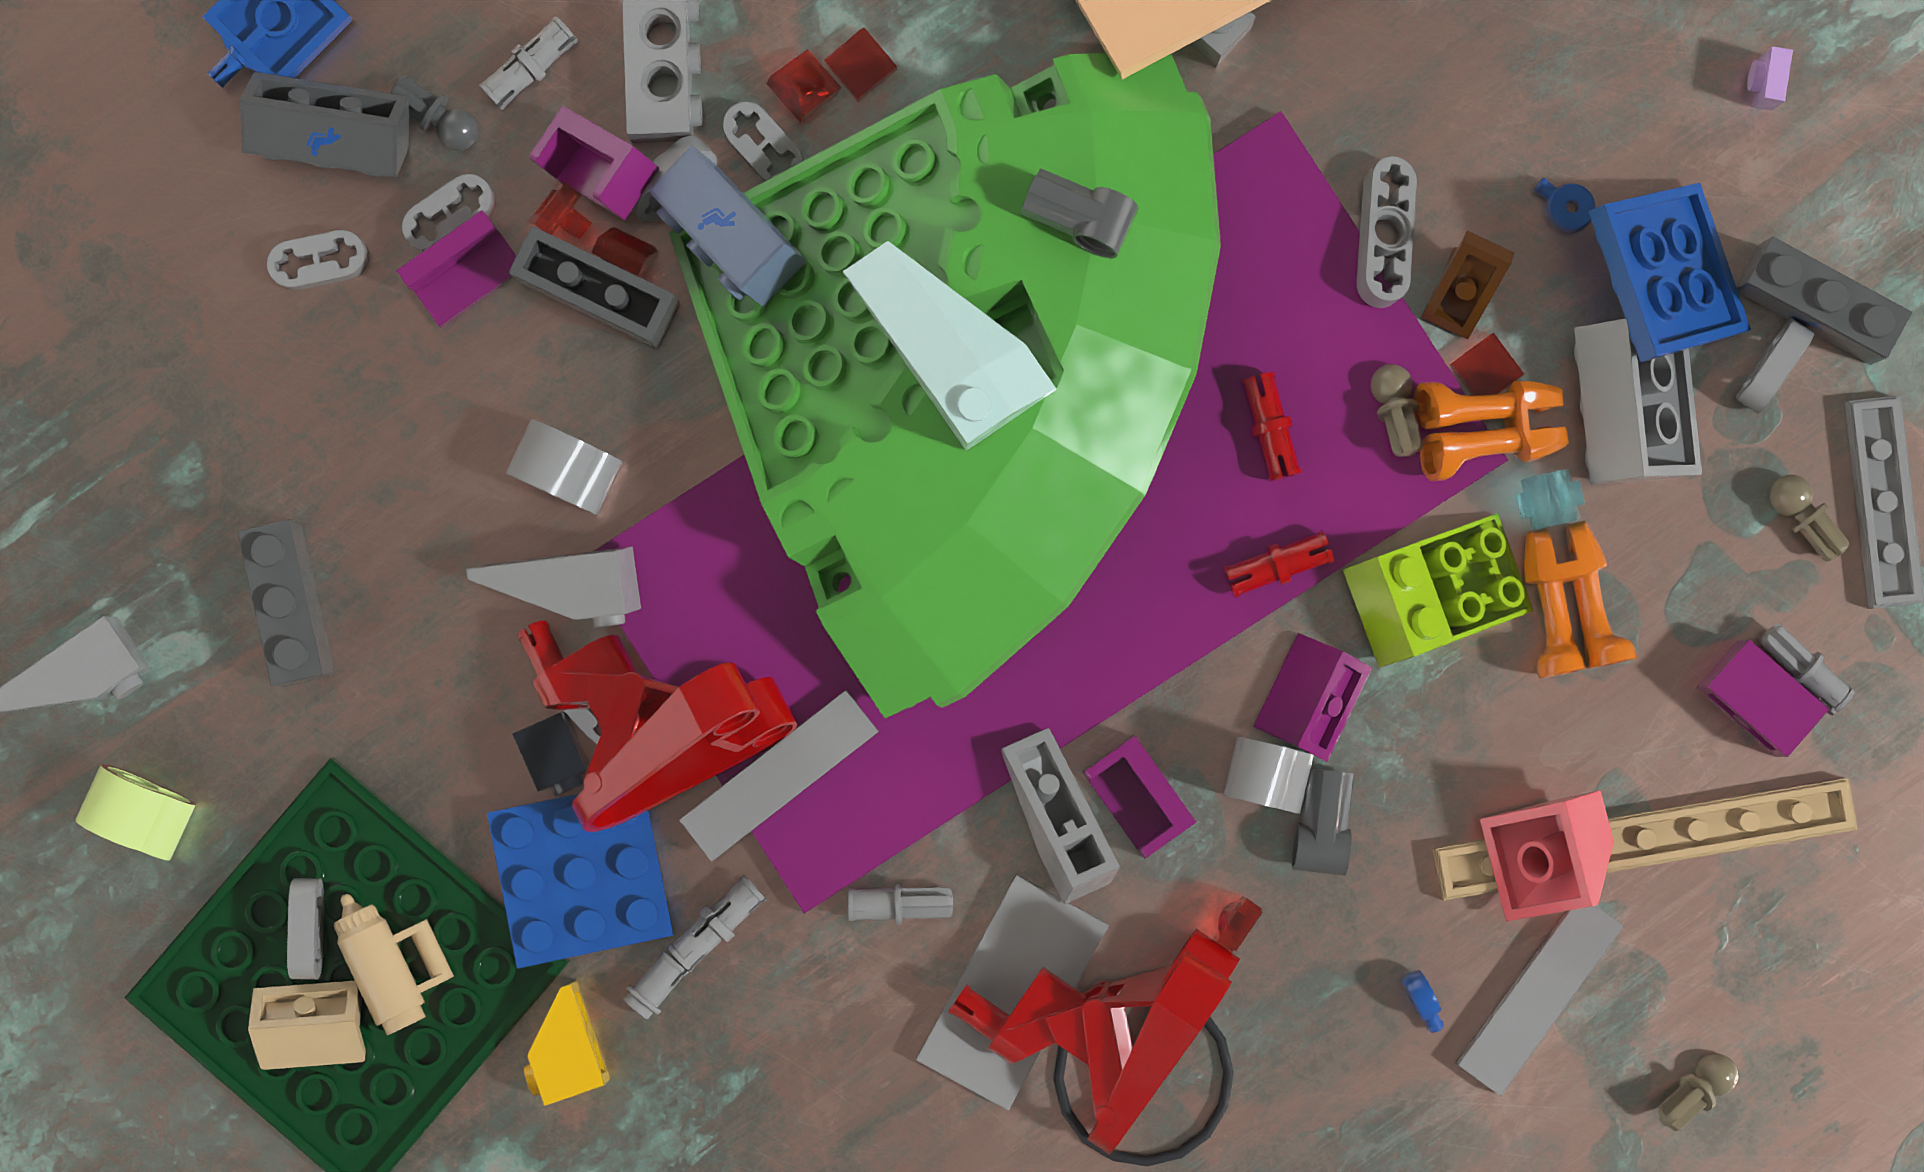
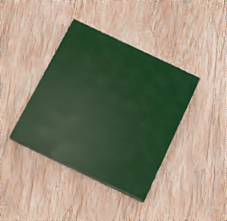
M330 758L124 998L325 1172H391L571 961L567 958L517 969L505 904L335 758ZM293 878L321 879L323 882V963L318 980L290 979L288 974V901ZM343 895H351L354 902L364 908L373 904L380 917L387 921L393 935L424 920L428 921L454 977L421 992L425 1003L421 1004L426 1016L425 1018L390 1035H386L382 1024L376 1026L362 997L359 1027L366 1049L365 1061L267 1070L260 1068L248 1031L253 988L355 981L337 944L338 935L334 929V922L342 918L343 907L340 899ZM410 936L397 942L416 984L419 985L430 980L431 977L412 937Z

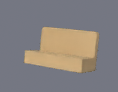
M343 981L253 988L248 1031L260 1068L267 1070L365 1061L366 1049L359 1027L362 995L356 982Z

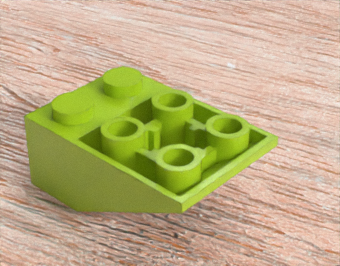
M1498 513L1343 569L1379 668L1418 656L1534 611Z

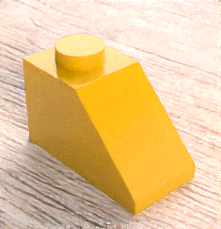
M577 980L569 982L559 989L527 1055L530 1064L524 1066V1075L529 1090L533 1096L541 1095L544 1106L604 1086L610 1080Z

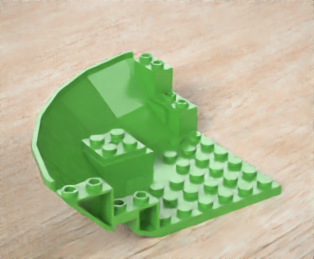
M1106 52L1068 54L1053 58V66L1011 88L997 74L942 88L744 192L749 200L807 260L764 306L747 294L741 300L732 295L717 279L723 273L718 265L714 262L708 267L687 247L692 237L685 230L680 234L674 230L669 232L761 504L788 557L805 566L819 607L815 611L821 623L884 718L911 708L930 697L937 706L943 708L972 692L1069 607L1148 491L1197 374L1221 248L1211 119L1202 97L1197 91L1187 92L1172 54L1124 79L1120 78ZM1056 99L1055 107L1043 110L1044 105L1049 100ZM1040 168L1091 190H1094L1096 187L1116 190L1128 196L1138 205L1136 216L1116 258L1108 259L1094 255L1078 246L1073 241L1071 235L1021 214L1028 190ZM889 241L1025 343L1056 390L966 451L850 284L843 271ZM850 576L851 584L849 588L840 592V581L844 577Z

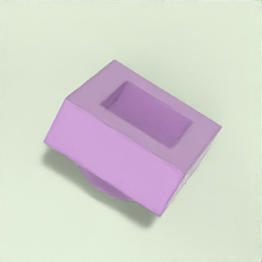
M1772 46L1760 56L1759 60L1752 62L1747 82L1748 91L1754 92L1752 108L1773 111L1785 102L1793 53L1792 49Z

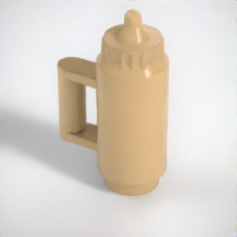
M343 895L340 899L343 907L342 918L334 922V929L338 935L337 944L376 1026L382 1024L386 1035H390L425 1018L426 1016L421 1007V1004L425 1003L421 992L454 977L428 921L424 920L393 935L387 921L380 917L373 904L364 908L354 902L351 895ZM410 936L431 977L430 980L419 985L416 984L397 942Z

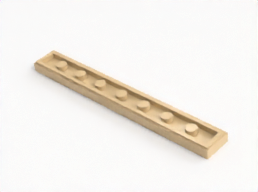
M1838 778L1608 818L1614 844L1606 873L1858 830L1849 778ZM1485 839L1433 848L1442 900L1446 901L1498 892Z

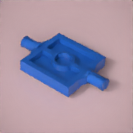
M218 0L202 18L220 34L229 52L206 73L222 88L244 66L254 72L296 78L353 19L334 0Z

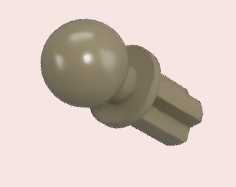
M1386 364L1378 368L1373 374L1370 383L1371 392L1377 401L1384 404L1378 409L1377 415L1380 421L1385 422L1393 454L1397 457H1410L1423 448V441L1416 418L1419 405L1416 400L1407 399L1411 394L1413 386L1409 372L1400 365Z
M1785 475L1779 478L1771 487L1770 501L1777 512L1785 516H1795L1798 520L1791 530L1794 533L1800 531L1824 561H1832L1844 553L1849 546V541L1825 513V510L1828 508L1825 503L1816 508L1812 505L1813 492L1810 484L1804 478L1797 475Z
M1710 1054L1701 1059L1696 1067L1695 1075L1685 1074L1680 1079V1087L1659 1105L1657 1112L1662 1124L1674 1131H1679L1702 1110H1711L1716 1105L1715 1096L1725 1095L1736 1086L1738 1070L1735 1063L1729 1057L1722 1054Z

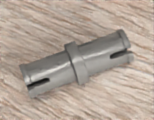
M555 16L522 47L519 44L511 50L513 55L495 73H492L484 82H481L479 86L503 110L515 96L535 79L540 82L547 76L544 71L564 52L576 44L578 39Z
M745 875L711 908L706 905L701 909L699 913L702 917L673 944L667 947L671 954L689 972L723 939L729 942L735 936L733 930L761 903L767 900Z

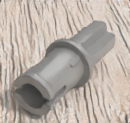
M1776 624L1772 626L1760 639V644L1791 673V676L1829 709L1827 712L1829 715H1834L1835 712L1841 711L1853 698L1855 691L1830 670L1823 662L1824 656L1820 652L1811 654L1782 625Z
M896 883V888L848 889L849 921L896 919V925H901L902 919H945L951 917L953 912V894L948 887L902 888L901 883Z

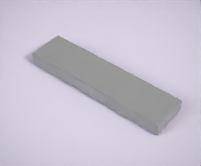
M1901 395L1844 402L1868 609L1924 603V589Z
M846 690L679 821L712 862L879 731Z
M1596 905L1565 911L1456 1064L1499 1096H1502L1624 926Z

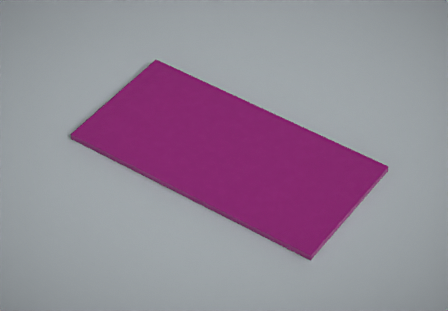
M1282 111L1213 154L1221 248L1196 377L1145 497L1069 607L966 697L943 708L937 706L930 697L888 718L883 717L821 623L815 611L819 607L805 566L789 558L761 504L745 455H742L594 550L600 551L633 546L641 609L624 614L626 623L619 625L655 680L679 687L714 666L732 662L736 664L746 684L763 677L774 678L798 724L796 729L847 690L879 731L751 831L804 914L1010 782L1011 777L1001 753L1002 748L1049 728L1061 749L1508 461L1505 454L1476 457L1465 461L1451 478L1442 481H1429L1421 467L1420 451L1410 457H1397L1393 454L1385 422L1380 421L1377 415L1378 409L1384 404L1375 399L1370 387L1371 378L1378 368L1386 364H1397L1409 372L1413 386L1411 394L1407 399L1414 398L1415 390L1422 382L1442 383L1456 394H1466L1403 297L1386 308L1372 307L1360 297L1356 285L1360 231ZM1383 268L1374 277V281L1382 283V291L1386 292L1393 286V283L1385 280V269ZM1274 371L1284 415L1290 416L1293 427L1288 429L1302 473L1288 477L1284 459L1280 456L1278 460L1283 479L1269 482V474L1259 437H1253L1251 426H1254L1255 422L1245 388L1241 381L1255 376L1260 395L1264 397L1265 391L1260 374ZM1483 420L1435 429H1424L1418 423L1422 440L1427 435L1433 433L1489 430ZM1323 530L1329 544L1314 549L1309 554L1325 548L1331 549L1334 557L1333 563H1326L1290 576L1291 582L1280 585L1276 581L1234 598L1228 584L1248 577V574L1229 580L1226 579L1223 566L1232 565L1266 553V547L1277 543L1279 547H1282ZM846 576L840 581V592L849 588L851 584L850 576ZM777 743L717 774L716 777L721 785H725Z

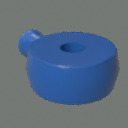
M1543 177L1534 188L1535 193L1540 194L1547 200L1546 212L1548 219L1557 229L1564 232H1577L1586 228L1591 223L1589 211L1595 209V201L1590 191L1585 187L1574 183L1555 187ZM1567 203H1571L1575 206L1574 213H1571L1567 210Z
M1420 970L1408 973L1401 979V982L1411 1004L1420 1019L1425 1021L1429 1032L1440 1031L1444 1023L1438 1014L1441 1012V1008L1432 988Z

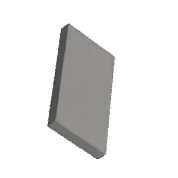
M1016 874L916 1060L1009 1111L1041 1050L1023 1060L1010 1064L988 1049L992 1041L956 1016L949 1014V1009L966 984H968L975 992L1010 1015L1043 966L1075 988L1109 924L1071 903L1064 905L1060 897Z

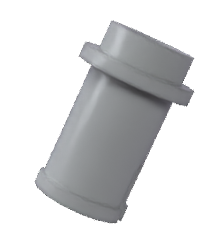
M664 950L635 987L629 984L626 988L629 993L623 999L646 1020L653 1013L658 1015L661 1012L658 1006L683 976H686L689 972Z

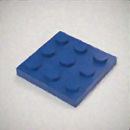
M1701 183L1612 202L1589 211L1595 229L1596 240L1601 246L1612 278L1614 292L1619 298L1629 327L1630 339L1636 348L1640 362L1737 336L1751 330Z
M579 794L487 813L517 969L674 936L648 810L624 823L597 832H586L572 808L573 800Z

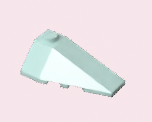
M889 241L843 271L850 284L966 451L1056 390L1025 343Z

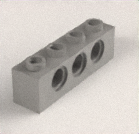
M622 0L626 132L631 143L676 142L683 137L694 136L693 126H702L703 124L701 94L692 95V75L701 74L700 45L690 41V23H699V1ZM660 23H669L676 28L674 38L665 45H655L649 41L651 29ZM669 74L678 79L676 90L667 97H657L650 92L653 80L660 75Z

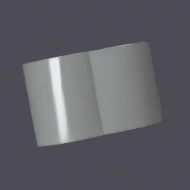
M531 418L506 474L592 514L598 515L622 460Z
M1238 736L1224 796L1300 814L1314 755Z

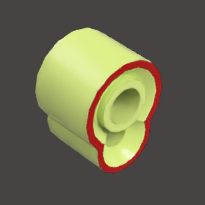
M102 764L75 821L88 831L114 843L170 861L196 804L190 799L136 774Z

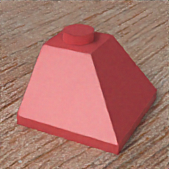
M1601 790L1560 798L1480 819L1506 922L1587 908L1599 904L1614 844Z

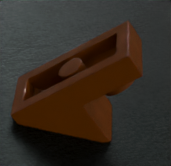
M1467 230L1459 246L1453 248L1421 318L1465 339H1469L1509 269L1515 252Z

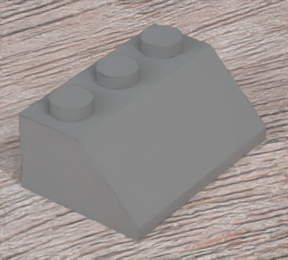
M1626 319L1574 328L1576 341L1574 358L1579 370L1581 389L1579 406L1581 415L1584 418L1587 445L1585 462L1590 474V483H1626L1702 475L1689 349L1640 362L1636 348L1630 339Z

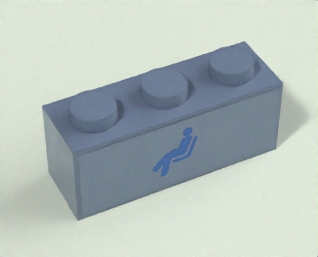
M693 145L648 190L662 205L656 212L658 216L676 233L680 234L685 230L692 237L687 247L708 267L714 262L718 265L723 273L717 279L739 300L747 294L764 306L807 262L803 255L711 159Z

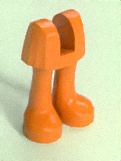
M1513 381L1505 393L1461 395L1456 394L1442 383L1422 382L1415 390L1413 399L1419 405L1416 418L1419 425L1424 429L1504 418L1505 428L1472 432L1449 431L1427 435L1422 440L1423 448L1420 450V462L1422 470L1429 481H1442L1451 478L1465 461L1476 457L1513 453L1523 463L1539 460L1569 445L1567 427L1552 428L1546 426L1530 430L1529 411H1535L1536 413L1564 406L1562 389L1557 386L1531 381Z
M1585 520L1567 524L1565 527L1570 562L1557 564L1554 547L1547 529L1530 531L1526 535L1525 582L1528 585H1537L1546 628V650L1537 659L1539 678L1558 676L1585 669L1582 654L1574 639L1563 584L1569 582L1573 584L1577 600L1588 669L1637 659L1635 646L1632 641L1614 635L1607 620L1598 571L1605 568L1607 563L1600 545Z

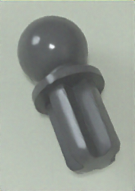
M403 76L395 83L391 94L409 96V114L421 122V130L426 132L434 125L437 127V135L441 143L451 150H465L475 143L479 127L475 117L470 112L463 109L447 110L445 108L449 100L447 96L443 94L437 97L409 76Z

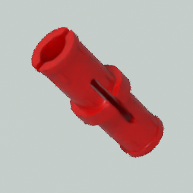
M1274 371L1260 374L1265 391L1264 397L1260 395L1255 376L1241 381L1245 388L1255 425L1251 426L1253 437H1259L1269 474V482L1283 479L1278 460L1280 456L1284 459L1288 477L1302 473L1288 429L1293 427L1290 416L1284 415Z
M1323 530L1282 547H1279L1277 543L1266 547V553L1232 565L1223 566L1226 579L1229 580L1248 574V577L1228 584L1234 598L1276 581L1280 585L1291 582L1290 576L1326 563H1333L1334 557L1331 549L1325 548L1309 554L1310 551L1329 544Z

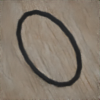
M1210 1017L1204 1026L1216 1041L1223 1069L1219 1103L1202 1131L1177 1149L1149 1156L1115 1150L1108 1155L1087 1140L1089 1133L1071 1110L1064 1082L1068 1051L1058 1045L1053 1076L1061 1114L1082 1143L1112 1161L1148 1167L1181 1159L1209 1139L1229 1107L1234 1075L1226 1037L1213 1019Z

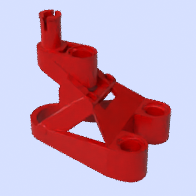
M546 620L529 624L528 627L531 634H528L524 628L517 634V638L522 643L537 674L533 681V686L543 706L546 709L552 710L591 709L602 730L584 778V789L572 803V808L586 832L609 829L632 819L764 751L792 733L798 725L773 677L759 678L746 684L736 664L732 662L714 666L677 687L638 674L618 635H608L596 639L564 658Z
M1196 928L1169 966L1113 982L1108 980L1100 981L1092 989L1082 993L1043 966L1010 1015L975 992L968 984H966L948 1013L956 1016L992 1041L988 1049L1010 1064L1023 1060L1054 1043L1087 1064L1090 1071L1094 1112L1097 1120L1087 1140L1110 1155L1223 999L1232 983L1229 977L1239 963L1240 958ZM1151 1006L1134 1046H1132L1125 1007Z

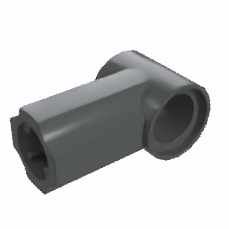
M1040 168L1028 190L1021 214L1071 235L1073 241L1078 246L1094 255L1113 259L1117 257L1138 211V205L1128 196L1116 190L1105 187H1096L1094 190H1091Z
M1310 769L1304 794L1301 823H1297L1292 851L1293 870L1346 875L1351 851V829H1348V819L1354 773Z

